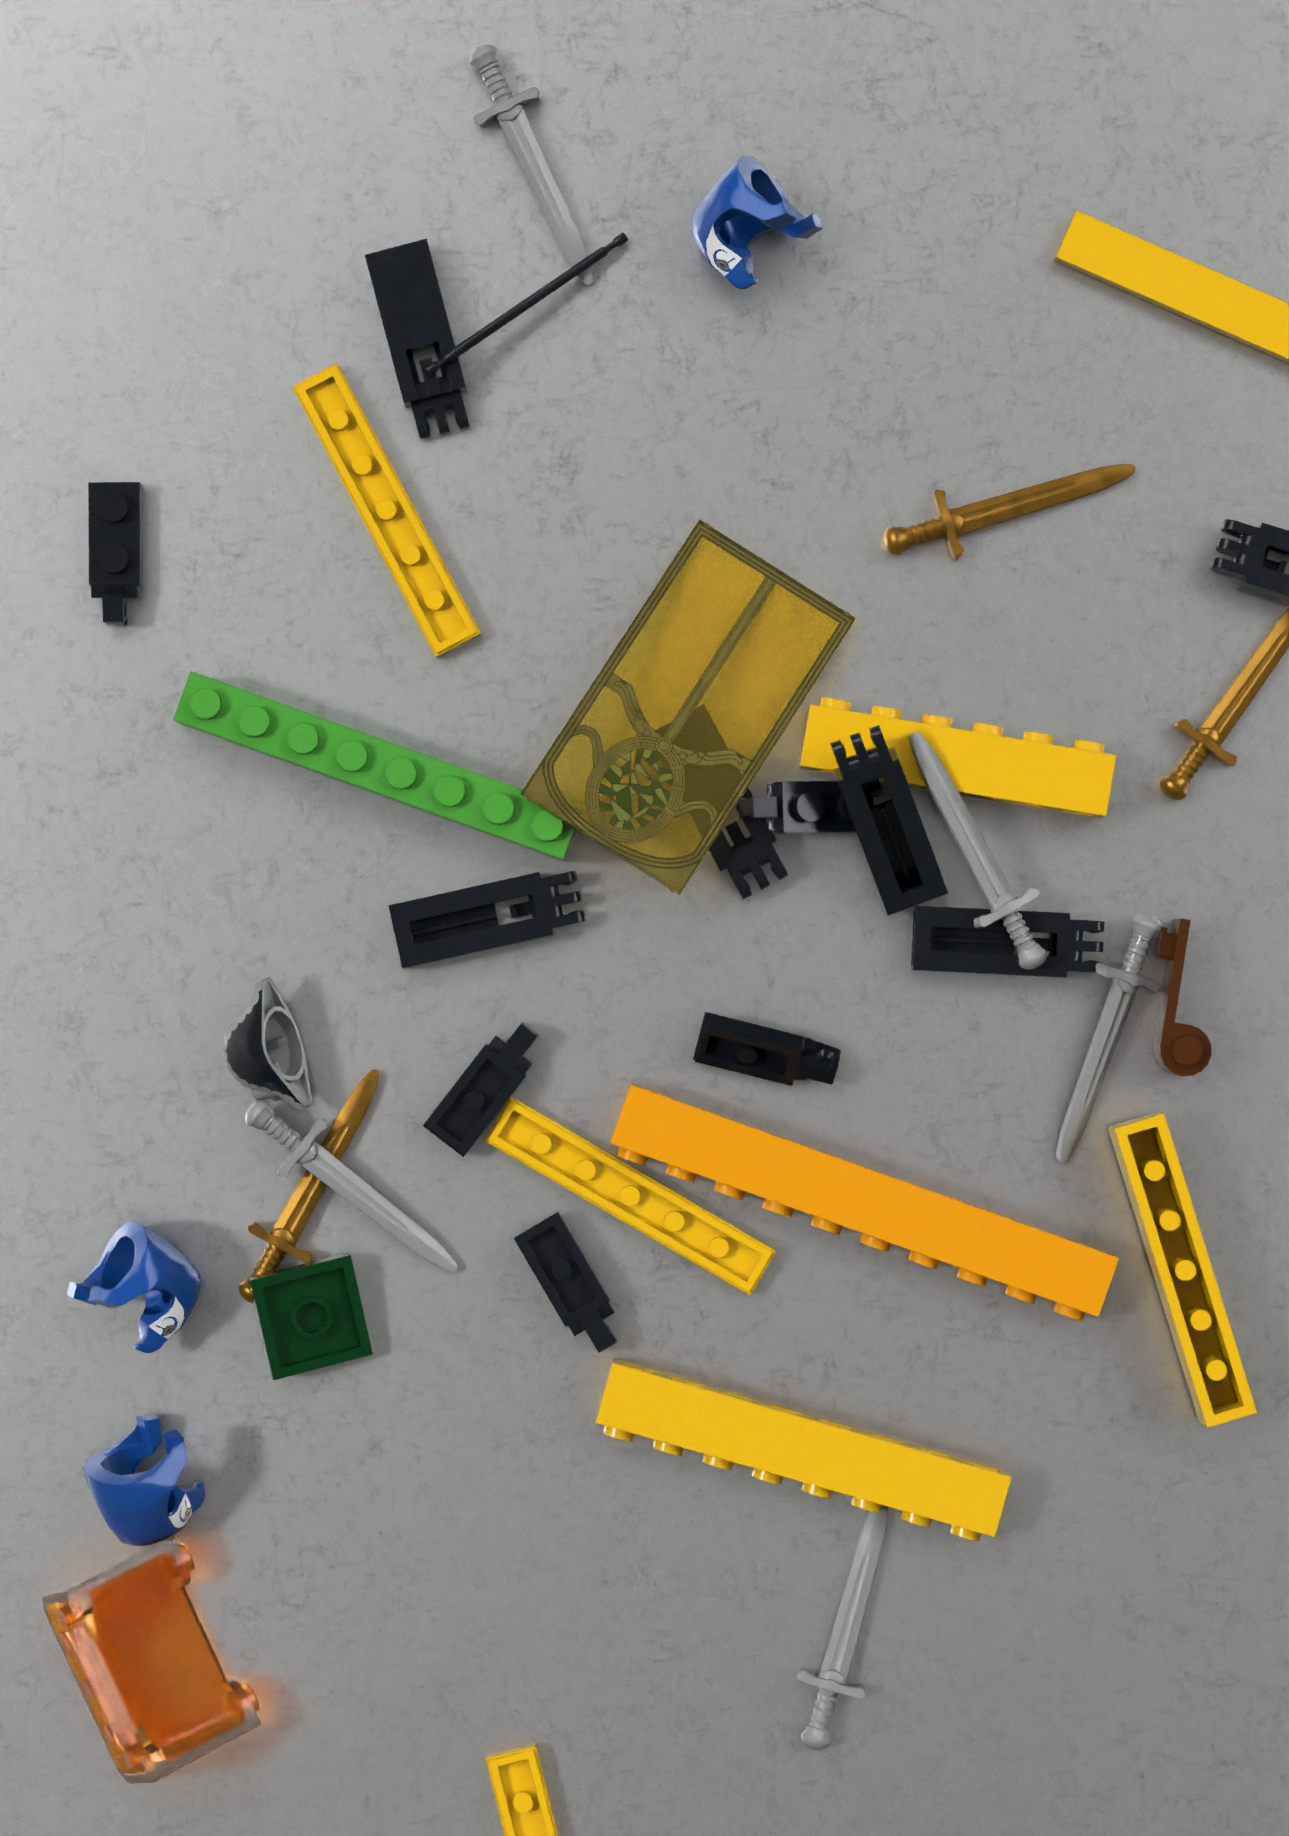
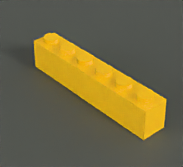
M821 698L820 706L810 704L808 708L799 769L835 774L834 769L839 768L830 743L840 740L846 749L847 757L853 756L856 752L850 735L860 732L866 750L876 747L871 740L869 728L879 725L888 749L894 747L909 787L929 790L916 764L909 742V735L917 731L927 740L938 755L961 796L1100 819L1107 815L1116 755L1104 753L1105 744L1074 740L1073 748L1053 745L1054 736L1024 731L1023 739L1002 736L1003 727L983 723H973L972 731L952 728L953 719L927 714L922 715L921 723L902 720L901 710L880 706H872L871 714L850 711L851 702L833 698ZM883 776L878 778L879 782L885 783Z
M1154 1112L1108 1126L1107 1128L1198 1421L1209 1428L1257 1413L1165 1114Z

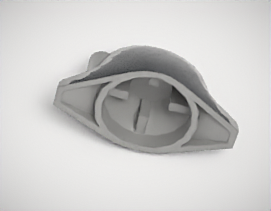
M268 977L256 983L246 1011L231 1023L225 1032L223 1039L224 1060L234 1078L242 1085L250 1088L253 1097L257 1101L280 1096L296 1109H306L313 1105L303 1043L293 1016L271 977Z

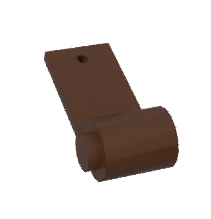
M1182 918L1172 920L1170 933H1167V928L1162 927L1157 958L1166 959L1153 1039V1057L1157 1065L1164 1072L1177 1076H1193L1201 1072L1208 1065L1212 1051L1208 1036L1200 1028L1188 1024L1175 1023L1191 921Z

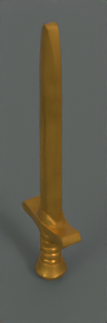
M1132 464L1099 467L953 509L947 508L945 491L937 489L935 490L933 501L938 513V519L933 518L930 521L927 520L923 523L910 525L908 528L890 526L884 533V544L891 554L898 556L913 544L918 545L920 542L924 543L927 540L931 541L934 538L938 539L941 536H945L952 559L957 561L964 552V548L957 539L958 536L1105 490L1132 476L1136 469Z
M1289 607L1273 626L1199 729L1196 730L1187 719L1174 723L1175 729L1193 742V746H1190L1189 751L1180 760V764H1177L1176 769L1160 780L1161 791L1168 798L1182 800L1187 796V790L1191 782L1190 779H1193L1199 767L1203 765V761H1206L1208 755L1213 756L1225 766H1234L1236 764L1237 757L1224 751L1221 745L1289 648Z
M375 1069L363 1077L352 1091L321 1143V1146L339 1161L342 1159L372 1101L379 1079V1072ZM307 1169L271 1231L264 1230L257 1222L248 1225L250 1233L268 1242V1247L265 1248L264 1254L260 1257L261 1260L257 1262V1267L254 1268V1272L250 1277L276 1271V1268L280 1265L279 1262L283 1260V1255L286 1253L305 1263L311 1262V1252L299 1249L295 1245L327 1185ZM247 1277L244 1282L239 1284V1293L246 1301L253 1303L248 1282L250 1277Z

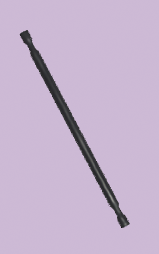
M622 232L611 243L600 247L445 353L444 357L424 368L426 374L430 377L447 362H452L607 256L609 251L626 243L628 238L625 233Z

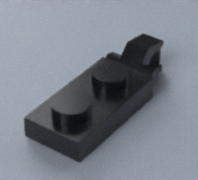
M88 482L89 585L91 586V597L102 598L103 623H106V625H127V598H139V586H143L142 484L140 482Z
M837 781L774 782L766 785L767 796L739 799V819H768V831H774V834L857 833ZM861 784L869 807L874 806V800L871 798L867 784Z
M705 1012L693 1060L697 1063L792 1086L794 1080L806 1079L833 1085L839 1066L841 1050L818 1041L816 1042L808 1037L805 1038L804 1036Z
M522 1022L506 1043L498 1036H495L489 1045H484L423 1126L464 1157L527 1076L525 1073L533 1063L523 1055L539 1034Z
M559 1211L514 1238L516 1244L565 1327L569 1326L574 1336L586 1331L598 1353L617 1343L614 1334L605 1318L615 1313L609 1303L610 1298Z

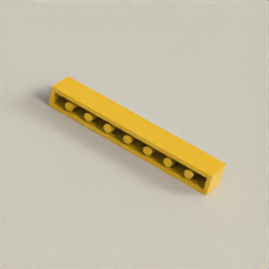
M614 1358L596 1416V1423L605 1425L603 1433L617 1439L632 1442L635 1434L654 1439L653 1448L669 1454L682 1456L685 1448L703 1453L702 1462L718 1468L732 1470L734 1463L754 1468L752 1472L753 1477L770 1483L781 1484L783 1477L803 1482L801 1490L809 1494L831 1499L832 1493L835 1491L853 1496L851 1505L864 1510L881 1513L882 1505L902 1510L900 1517L902 1520L925 1527H930L932 1519L952 1525L950 1533L973 1541H980L982 1534L995 1537L1012 1478L1007 1471Z

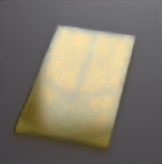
M699 519L529 779L521 795L527 801L535 803L666 886L669 891L680 895L736 808L739 799L743 797L856 618L711 527L710 524Z

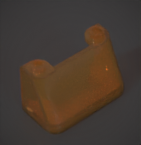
M175 1536L147 1546L44 1595L42 1598V1605L47 1620L107 1750L121 1776L131 1784L156 1782L261 1725L256 1713L260 1708L254 1691L247 1683L240 1684L236 1679L226 1678L184 1586L190 1583V1572L194 1570V1562L186 1546L181 1542L177 1543Z

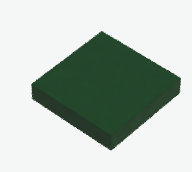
M344 1253L248 1278L272 1380L373 1355L350 1254Z

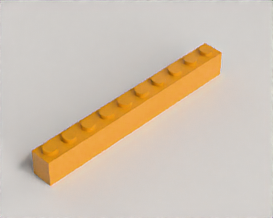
M634 1084L630 1085L610 1141L611 1144L619 1146L617 1156L644 1166H646L649 1157L668 1164L665 1173L692 1183L695 1182L697 1174L716 1181L714 1191L739 1200H743L745 1192H749L765 1198L762 1208L790 1218L794 1209L813 1215L811 1225L838 1235H840L843 1226L862 1233L859 1242L885 1252L889 1251L891 1243L911 1250L908 1259L913 1262L937 1269L939 1262L943 1261L959 1267L956 1276L984 1287L988 1278L1007 1284L1005 1294L1034 1304L1037 1295L1056 1302L1053 1311L1079 1321H1083L1085 1313L1099 1317L1119 1260L1118 1257Z

